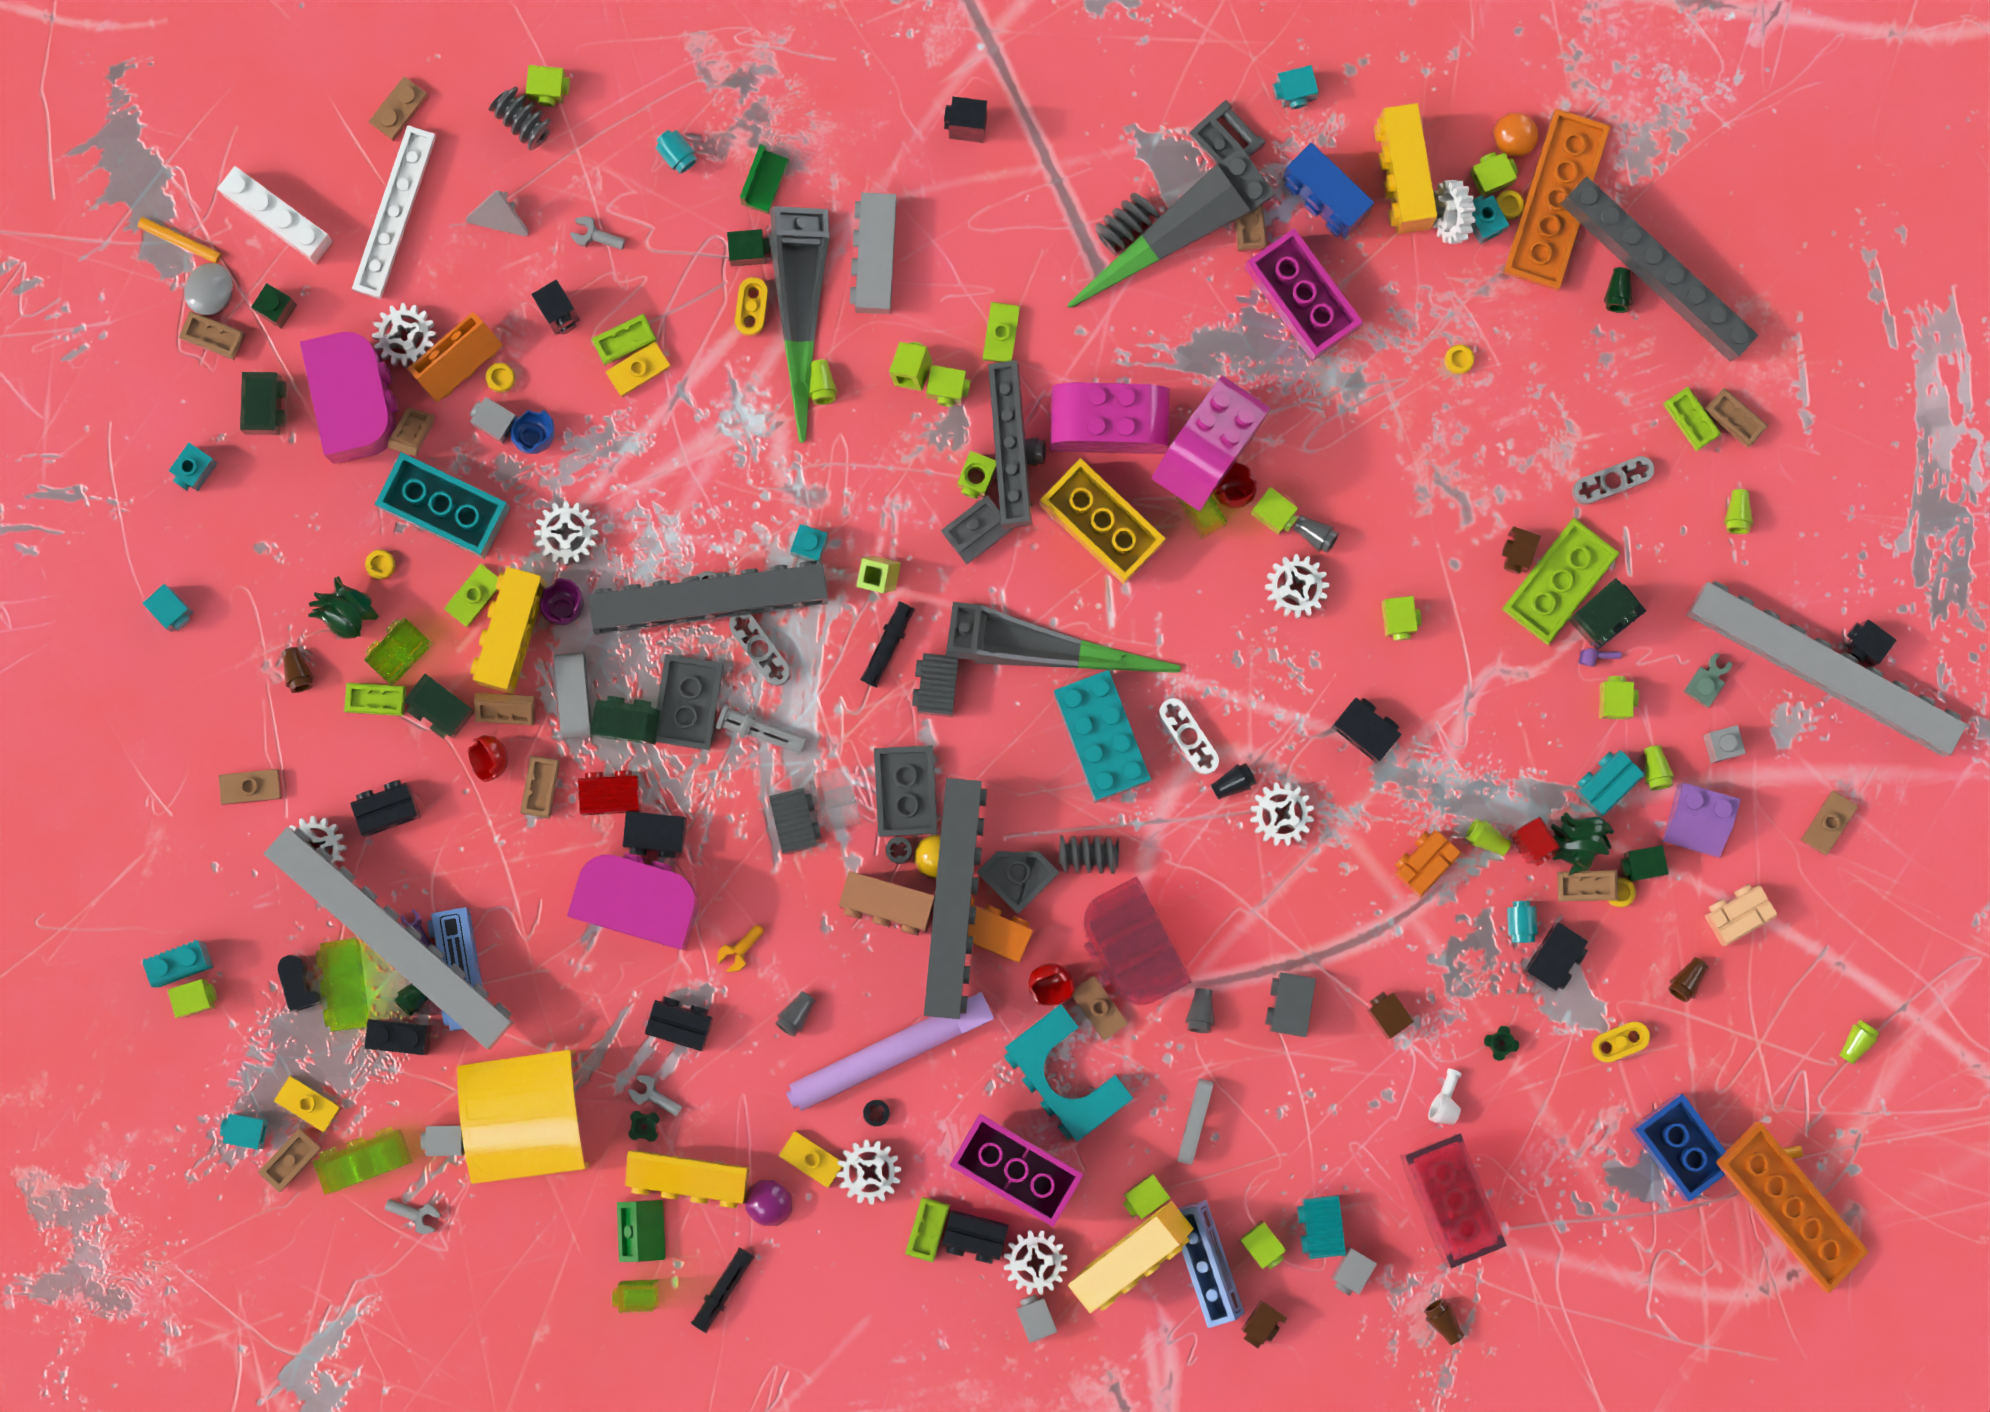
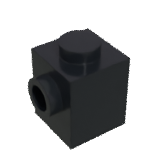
M1867 619L1861 624L1856 622L1846 635L1850 639L1845 646L1850 649L1849 654L1857 658L1859 662L1864 663L1866 661L1870 665L1875 666L1880 664L1897 640Z

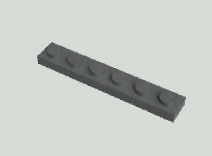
M1017 360L988 364L1001 526L1003 529L1032 525L1019 364Z

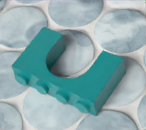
M1060 1004L1004 1048L1007 1053L1004 1055V1058L1014 1070L1019 1067L1026 1075L1021 1080L1031 1093H1034L1036 1090L1044 1099L1040 1102V1105L1050 1117L1055 1114L1062 1122L1058 1128L1069 1141L1071 1138H1074L1078 1142L1130 1102L1133 1097L1116 1075H1113L1089 1095L1078 1099L1064 1098L1050 1088L1044 1075L1046 1057L1054 1046L1079 1028L1062 1004Z

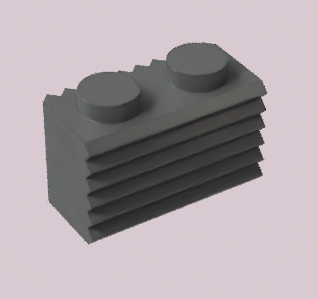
M923 653V660L917 659L915 677L921 678L920 689H914L912 706H917V714L953 716L959 658Z
M804 788L769 796L782 854L785 855L818 847L816 840L822 839L818 822L812 823L810 811L815 810L811 793L805 794Z

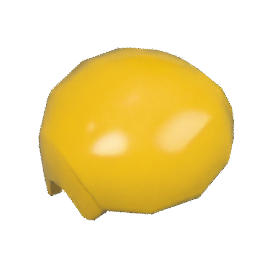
M930 835L924 838L914 850V863L919 872L932 879H937L941 835Z

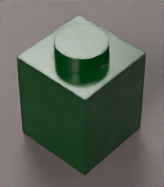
M762 229L727 232L731 267L766 264L765 255H770L769 237L764 238Z
M266 283L251 308L256 314L282 329L297 304L292 298Z
M1663 845L1623 853L1624 859H1621L1622 873L1624 877L1628 876L1631 882L1669 874Z

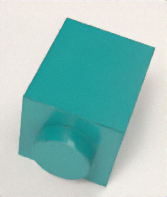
M799 524L790 551L791 555L805 561H816L817 564H820L829 539L828 533Z
M163 584L142 603L164 628L170 632H173L175 629L179 631L184 628L190 621L189 616L193 613L166 584Z
M230 1113L228 1118H224L222 1121L220 1136H224L223 1143L257 1150L263 1149L269 1120Z

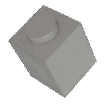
M487 397L482 402L478 401L470 413L472 417L470 422L474 427L504 444L509 436L510 428L517 418L515 414Z
M1738 725L1703 735L1711 764L1746 754Z
M461 1125L426 1126V1132H421V1150H426V1156L465 1155Z
M1348 1247L1346 1255L1342 1257L1331 1277L1337 1281L1334 1287L1349 1296L1352 1291L1360 1294L1377 1263Z
M1034 1294L1020 1300L1021 1306L1017 1307L1016 1310L1029 1343L1057 1332L1044 1297L1038 1299L1037 1295Z

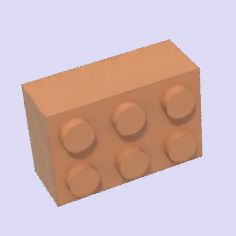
M849 871L839 906L844 909L843 914L846 916L862 919V915L873 917L872 922L874 924L890 928L891 923L901 925L902 932L918 936L919 931L926 932L935 896Z

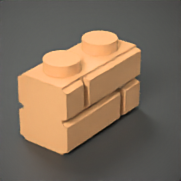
M1747 884L1734 892L1736 898L1726 903L1723 898L1709 906L1711 912L1706 914L1705 918L1722 946L1729 945L1777 917L1775 909L1760 885L1752 888L1750 884Z

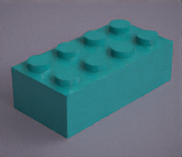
M400 452L375 502V505L380 510L484 560L511 508L507 502Z
M1109 670L1053 691L1094 803L1150 782L1151 778Z

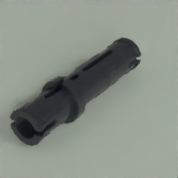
M898 601V605L889 623L884 625L883 630L885 631L866 670L860 678L862 682L875 688L878 687V683L900 639H904L906 635L904 631L916 610Z
M741 1247L738 1248V1251L722 1273L709 1295L706 1294L703 1298L705 1302L694 1320L691 1321L692 1325L705 1333L708 1332L720 1310H725L726 1306L724 1304L752 1260H754L755 1257Z

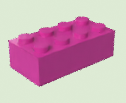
M1295 228L1246 262L1245 270L1312 362L1360 329L1363 321Z

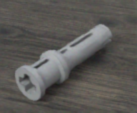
M724 704L716 729H728L739 733L741 738H747L749 735L772 745L796 752L799 755L801 754L806 741L805 736L803 737L754 719L755 716L752 713L743 714L730 709L729 705Z

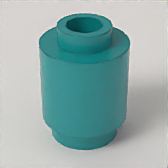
M667 130L657 138L658 144L655 149L672 170H677L679 174H682L697 162L698 159L694 155L695 151L678 130L673 132Z
M1513 901V907L1507 908L1508 936H1511V943L1535 942V935H1538L1536 906H1530V901Z

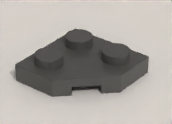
M997 851L976 873L1019 914L1060 872L1039 851Z

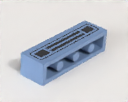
M464 907L431 913L432 920L428 921V931L430 938H435L436 947L445 954L442 960L450 967L453 963L459 966L467 974L464 979L472 986L475 983L482 986L470 908ZM442 1010L444 1025H449L450 1031L463 1029Z
M1207 1200L1178 1208L1194 1228L1187 1236L1190 1241L1182 1247V1253L1207 1327L1211 1328L1238 1319L1245 1312Z

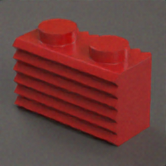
M632 770L614 771L615 777H603V772L585 773V778L578 779L580 814L585 816L626 813V811L641 812L639 776H632Z
M1541 817L1528 822L1509 836L1510 839H1513L1512 843L1516 844V848L1519 849V853L1523 854L1522 858L1526 859L1525 863L1530 864L1534 862L1536 866L1542 865L1555 857L1556 854L1553 850L1559 847Z

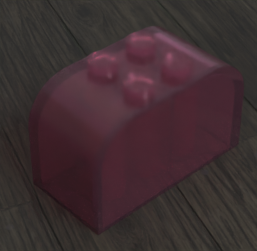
M1137 876L1099 895L1089 904L1082 921L1083 932L1088 941L1084 944V947L1091 961L1097 959L1102 969L1097 972L1104 986L1110 985L1119 999L1130 1005L1144 1006L1192 983Z
M1453 1133L1400 1155L1406 1177L1430 1236L1446 1267L1452 1269L1507 1246L1461 1133Z

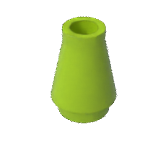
M824 359L812 361L809 397L812 398L813 403L816 405L833 403L836 400L835 395H837L838 391L830 372L828 361Z
M1732 490L1731 500L1724 524L1727 526L1726 531L1729 533L1747 534L1750 532V527L1753 526L1748 490Z
M1661 745L1645 748V783L1649 784L1650 790H1662L1673 786L1672 779L1674 775L1662 752Z
M1478 818L1475 819L1465 836V839L1470 841V845L1504 856L1511 846V841L1505 838L1485 819L1483 821Z
M1860 1019L1856 1025L1853 1024L1839 1055L1854 1065L1878 1041L1876 1038L1880 1032Z

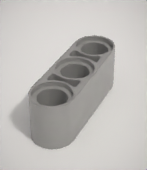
M581 652L554 655L562 739L592 737L585 654Z

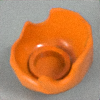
M1520 112L1508 113L1500 117L1493 128L1497 148L1508 156L1522 157L1531 152L1538 142V130L1535 122L1528 115Z

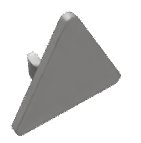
M494 191L466 218L468 223L521 236H527L529 233L528 228L514 210V201H507V192Z

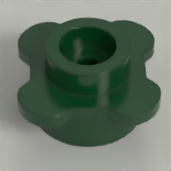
M1500 1026L1496 1033L1486 1035L1484 1038V1044L1490 1047L1493 1052V1058L1497 1061L1504 1060L1505 1055L1510 1052H1516L1519 1049V1042L1514 1040L1507 1026ZM1499 1041H1504V1045L1500 1046Z
M634 1111L630 1116L632 1124L631 1130L628 1133L629 1137L632 1140L643 1138L649 1142L655 1141L658 1137L656 1124L660 1120L658 1114L653 1112L648 1115L641 1114L640 1111ZM643 1123L647 1125L646 1129L641 1128Z

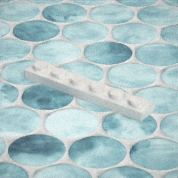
M407 125L352 286L353 291L381 300L436 140L434 133Z

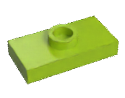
M991 302L983 361L996 363L1012 361L1020 306Z
M644 313L591 338L604 366L657 341Z
M1686 387L1663 403V406L1695 451H1698L1721 435V432L1689 387Z
M480 563L444 607V610L468 628L498 591L496 589L498 577Z
M346 683L344 712L404 716L407 687Z
M926 1197L921 1198L906 1248V1255L934 1262L949 1212V1204Z

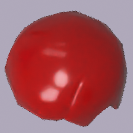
M1235 462L1213 493L1219 503L1225 505V507L1233 509L1244 507L1253 501L1257 491V481L1253 479L1251 470L1247 465Z
M482 735L474 739L473 742L476 743L468 748V755L476 776L483 782H489L500 777L508 765V753L505 746L495 736Z
M1056 963L1040 965L1031 972L1028 980L1029 992L1033 994L1035 1002L1039 1005L1052 1006L1061 1004L1069 1000L1074 994L1075 989L1070 972L1064 966Z

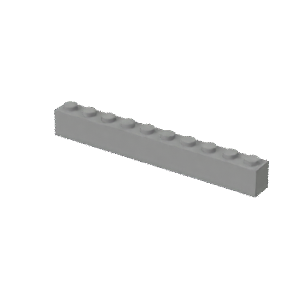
M1717 581L1712 583L1706 582L1702 585L1686 616L1938 755L1947 757L1952 754L1967 726L1966 723L1960 720L1962 717L1949 709L1942 711L1934 706L1936 702L1924 695L1917 697L1908 692L1910 688L1905 684L1895 680L1892 683L1884 679V674L1878 669L1868 666L1866 669L1857 664L1858 659L1845 652L1839 654L1833 651L1830 643L1820 638L1814 640L1806 636V631L1795 624H1790L1789 626L1779 621L1780 616L1767 609L1763 612L1755 608V603L1749 598L1739 595L1738 598L1728 593L1729 589L1725 585Z
M286 827L263 854L486 1049L491 1050L514 1024L509 1018L512 1013L500 1002L496 1006L487 999L490 994L478 983L472 986L464 979L467 974L459 966L453 963L450 967L444 962L442 958L445 954L436 946L431 944L427 947L420 941L423 935L409 924L405 928L397 921L400 915L388 905L384 908L375 901L378 896L365 885L362 889L353 882L356 877L344 866L340 869L331 863L333 857L322 847L316 850L308 843L311 838L303 830L297 827L294 831L292 828Z

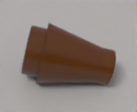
M291 647L282 651L286 687L290 688L292 693L303 692L313 687L312 680L314 676L302 658L299 649Z
M1694 957L1686 967L1670 980L1669 992L1683 1002H1688L1690 998H1695L1703 976L1709 968L1708 965L1701 959Z
M1439 1299L1424 1310L1427 1316L1426 1321L1447 1340L1449 1345L1459 1342L1464 1337L1450 1303H1446L1444 1299Z

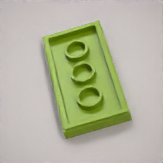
M1573 517L1501 610L1546 645H1549L1620 553Z

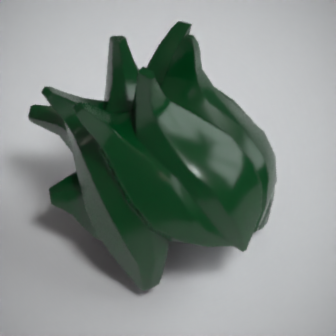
M337 576L333 580L334 593L314 592V596L318 600L309 602V606L319 608L313 609V612L309 613L308 617L322 620L331 632L343 639L360 637L363 620H376L379 616L371 607L372 599L368 594L344 585L340 576Z
M1565 812L1563 813L1564 816L1560 817L1561 827L1555 824L1551 826L1555 834L1553 837L1560 846L1552 860L1561 859L1573 864L1569 872L1570 876L1575 872L1589 871L1596 853L1604 855L1610 853L1609 849L1612 847L1606 834H1613L1614 830L1602 818L1573 819Z

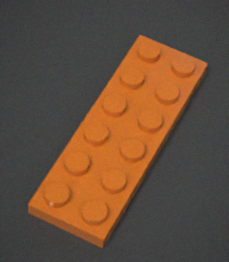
M1555 108L1502 274L1556 291L1560 289L1580 222L1565 210L1560 203L1586 176L1594 181L1611 127L1610 125Z
M1756 1121L1717 1160L1716 1164L1823 1292L1830 1293L1869 1253L1866 1247L1761 1122Z

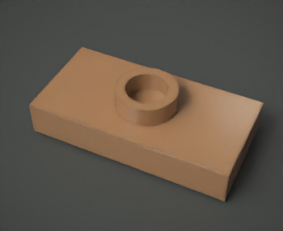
M1263 205L1235 221L1238 252L1263 250L1267 247Z
M189 311L179 339L235 360L245 333Z
M1725 388L1704 409L1714 421L1747 449L1768 427L1764 421Z
M407 407L389 438L388 448L416 456L434 424L435 415Z
M475 693V722L534 725V696Z
M530 755L520 814L550 819L560 760Z
M278 769L219 775L222 805L281 799Z
M1831 791L1800 840L1824 856H1827L1858 806L1836 791Z
M1617 870L1575 872L1570 876L1569 872H1557L1559 902L1618 900Z
M1092 976L1075 988L1072 997L1103 1041L1128 1024L1095 976Z

